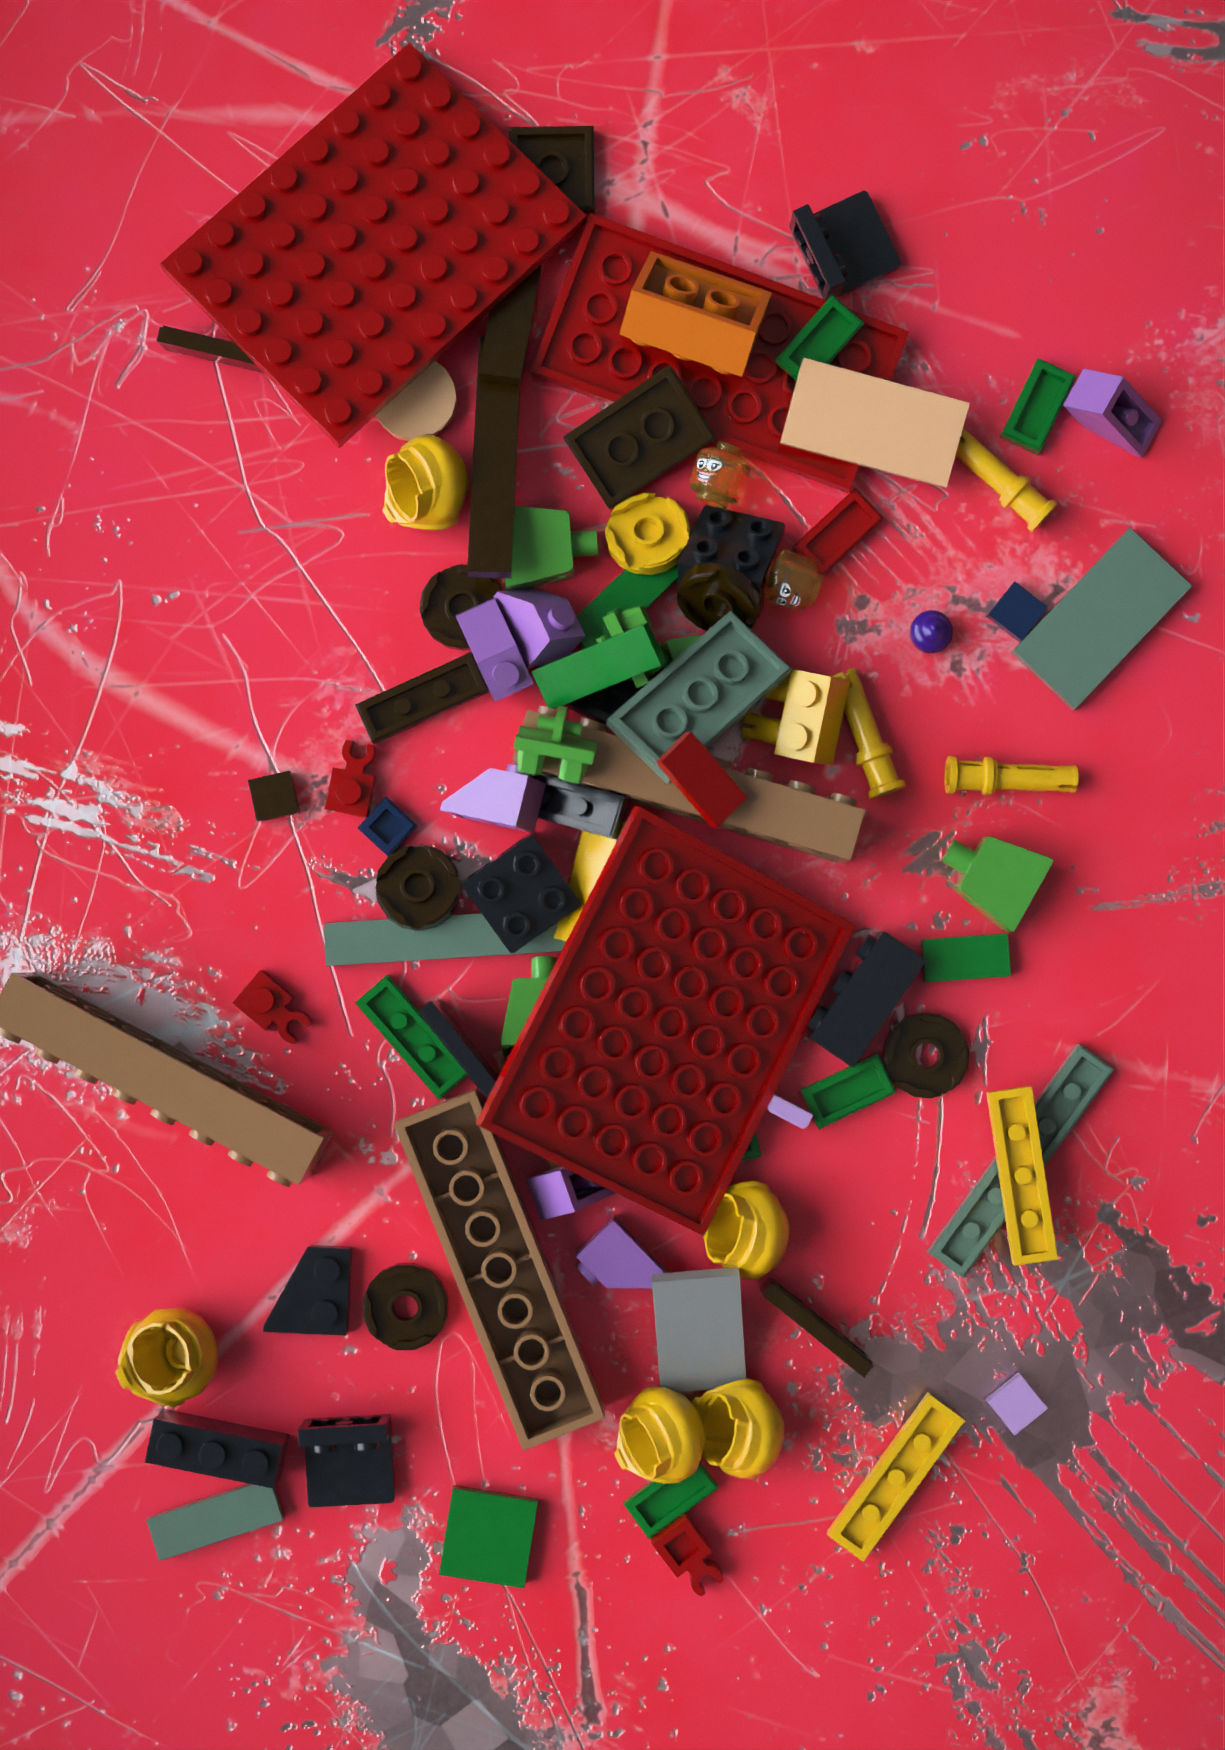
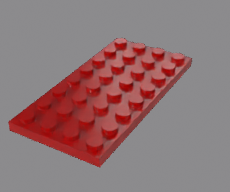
M590 213L530 370L532 376L611 405L662 369L671 365L717 436L712 443L849 493L859 467L857 464L780 444L796 381L779 367L775 361L827 300ZM651 251L772 292L742 377L734 374L719 373L711 366L694 360L679 359L671 352L653 346H641L634 343L630 338L619 335L631 290ZM849 309L864 322V325L829 365L891 381L909 331Z

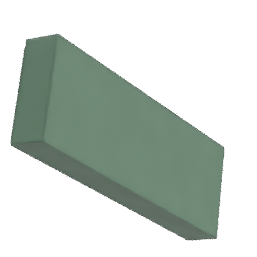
M248 1483L151 1515L146 1521L158 1559L161 1561L283 1521L285 1515L276 1487L268 1488Z

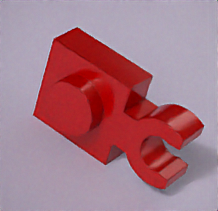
M346 739L342 746V756L346 761L345 769L333 767L324 809L367 818L369 816L376 776L365 774V769L373 763L376 756V748L374 745L368 744L366 755L361 759H355L352 756L353 741Z
M260 970L232 1002L263 1030H268L275 1022L278 1025V1031L282 1039L290 1044H295L298 1041L296 1036L292 1035L289 1031L291 1021L294 1019L299 1020L306 1027L313 1023L306 1013L291 1011L287 1007L295 997L263 970Z
M686 1513L651 1538L653 1547L677 1578L686 1571L690 1573L691 1587L697 1595L702 1597L706 1594L703 1584L699 1581L702 1575L712 1574L719 1584L724 1581L720 1566L713 1560L705 1559V1557L712 1553L711 1546Z

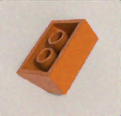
M651 251L631 290L619 335L630 338L634 343L641 346H653L671 352L679 359L694 360L711 366L719 373L734 374L742 377L772 292Z

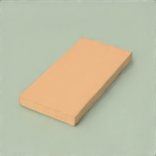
M803 358L780 444L946 488L970 403Z

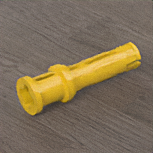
M963 428L955 456L1001 496L998 499L1001 502L1000 505L1014 510L1028 523L1027 529L1033 532L1048 517L1058 503L1054 499L1048 501L1030 485L1031 479L1027 475L1023 476L1021 474L1018 477Z
M857 668L848 669L845 676L843 671L835 674L832 677L845 679L846 677L850 681L844 712L859 750L855 761L858 766L863 767L871 789L868 792L869 799H875L904 788L906 786L905 782L898 779L890 757L893 753L892 747L888 743L882 742L860 682Z
M948 755L945 763L944 785L947 794H954L956 790L981 791L982 795H991L996 790L1005 789L1075 793L1077 790L1076 786H1078V768L1076 765L1053 766L997 763V760L992 757H984L982 761L957 760L956 756Z

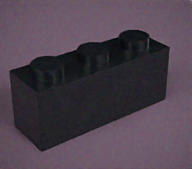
M879 931L875 937L870 933L865 937L855 952V955L860 960L851 972L846 969L841 972L830 989L836 993L827 1007L820 1004L816 1008L807 1025L811 1028V1031L806 1037L852 1068L927 961L885 931Z
M163 1409L153 1419L145 1463L274 1488L282 1475L290 1434Z

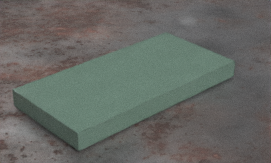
M1129 528L1011 653L1073 711L1192 585L1136 532Z
M730 610L607 719L606 725L669 785L672 781L655 762L685 732H692L708 750L788 678L792 668Z

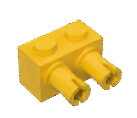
M792 669L790 677L786 678L765 697V699L785 703L782 718L776 719L749 712L745 717L744 723L756 725L757 728L743 727V738L775 744L774 754L812 763L833 765L850 681Z

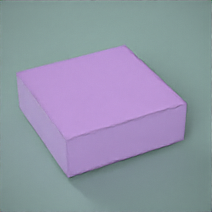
M773 1094L767 1107L769 1112L802 1129L807 1128L813 1117V1114L776 1094Z
M1019 1372L985 1398L1014 1436L1048 1409Z

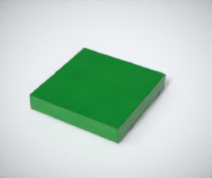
M453 1485L439 1575L524 1588L538 1498Z

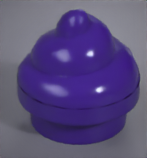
M936 610L920 613L910 626L912 643L918 650L924 653L933 654L944 650L953 637L951 621L946 615Z

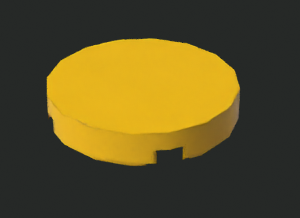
M641 493L630 496L616 505L610 514V519L605 529V539L610 556L620 567L634 574L644 575L665 572L675 566L691 535L686 512L671 498L656 497L655 493Z

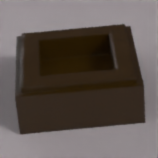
M291 771L248 780L257 822L300 814Z

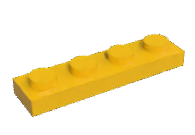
M1032 1086L988 1091L986 1095L1012 1264L1017 1266L1058 1260Z
M927 1392L827 1530L828 1536L864 1562L965 1422V1419L931 1393Z

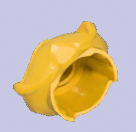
M426 433L409 440L401 447L398 453L387 457L385 463L386 492L384 508L382 510L391 524L397 522L404 527L423 530H445L457 524L460 510L469 491V478L466 465L452 444L437 436Z
M758 1181L737 1183L728 1187L705 1236H703L705 1249L713 1263L721 1264L723 1268L738 1267L740 1278L757 1280L781 1261L789 1240L790 1224L779 1200L771 1193L767 1184Z
M183 1307L155 1309L143 1320L133 1323L126 1334L118 1358L119 1368L115 1371L120 1385L123 1389H129L139 1397L163 1406L175 1408L184 1404L186 1400L200 1395L216 1374L219 1352L214 1333L201 1316Z
M747 1378L732 1381L705 1392L702 1397L694 1398L692 1405L698 1410L703 1420L706 1436L703 1457L710 1465L720 1466L723 1472L730 1476L754 1480L765 1473L776 1462L784 1440V1420L780 1410L771 1396L764 1390L760 1381Z
M652 1386L645 1388L635 1397L625 1413L621 1415L617 1450L614 1452L615 1457L623 1470L627 1469L646 1480L662 1484L679 1483L689 1478L698 1469L706 1444L703 1420L698 1410L683 1394L665 1387Z

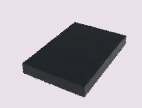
M440 1000L431 1001L420 1010V1015L486 1099H488L499 1075Z

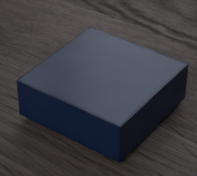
M1014 581L986 617L1020 643L1048 607Z
M385 797L357 829L387 856H390L417 829L418 825L391 800Z

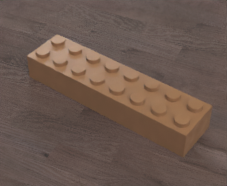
M539 706L537 712L527 709L522 726L538 729L536 727L539 715L556 718L557 710L546 706ZM580 719V723H582L580 737L598 741L593 764L588 765L582 783H580L581 785L625 796L632 802L708 824L673 782L667 785L618 736L606 733V725L590 719ZM515 750L512 759L515 765H518V750ZM545 756L542 774L559 778L562 759ZM714 757L748 797L719 828L840 864L851 860L865 809L855 807L856 799L838 793H832L828 798L814 795L815 787L793 780H790L786 786L772 782L773 775L770 773L748 768L745 774L730 770L731 762Z
M34 972L11 973L0 993V1036L15 1043H20L21 1039L36 1046L34 1053L39 1057L58 1064L60 1060L65 1061L75 1067L73 1074L92 1084H97L98 1080L114 1087L111 1093L124 1102L135 1105L138 1100L152 1107L153 1109L150 1114L166 1124L174 1125L178 1121L191 1128L189 1132L191 1137L209 1146H213L214 1142H218L229 1148L228 1156L241 1164L251 1167L253 1162L269 1169L266 1174L267 1177L281 1185L290 1187L292 1182L300 1185L310 1178L334 1133L333 1130Z
M475 1088L400 1118L394 1122V1126L521 1447L525 1451L604 1419L605 1406L496 1134L475 1124L485 1105L479 1089Z

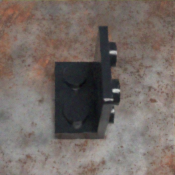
M865 190L814 214L809 204L794 210L789 225L790 231L824 300H828L832 295L835 298L842 296L899 269L901 266V260L868 192Z
M710 505L703 506L678 561V587L684 573L695 565L704 563L727 565L742 572L754 582L761 594L762 608L757 617L759 618L764 607L765 577L784 534L785 524Z
M532 833L527 834L461 881L462 887L510 953H515L580 906V901Z
M391 1414L304 1419L298 1428V1446L305 1447L307 1498L310 1507L383 1504L394 1501Z

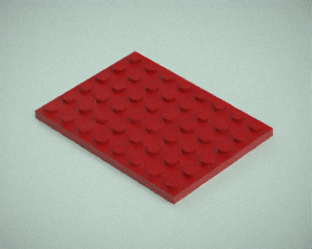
M409 42L164 259L160 266L162 271L338 448H341L581 229L587 222V215Z
M634 806L475 1124L705 1236L856 925L642 807Z

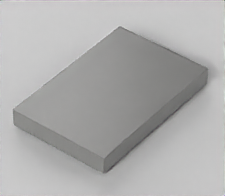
M739 1268L651 1274L660 1387L676 1392L711 1390L732 1381L746 1379Z

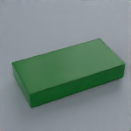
M832 295L777 357L775 363L797 381L803 358L830 364L862 328L864 322Z
M1038 358L1001 432L1000 438L1038 455L1076 376Z
M1008 934L920 940L922 958L927 960L922 967L923 982L1011 976Z
M878 1053L857 1062L853 1068L848 1066L799 1089L810 1113L813 1114V1119L818 1129L897 1093Z
M700 1460L697 1471L689 1478L672 1484L649 1481L625 1499L623 1505L648 1539H651L719 1487Z

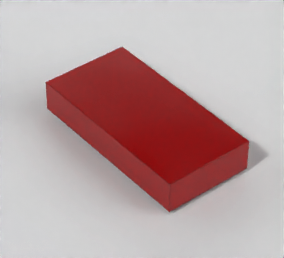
M854 488L805 534L792 549L822 579L868 536L884 518Z
M685 732L655 762L711 828H718L748 798L692 732Z

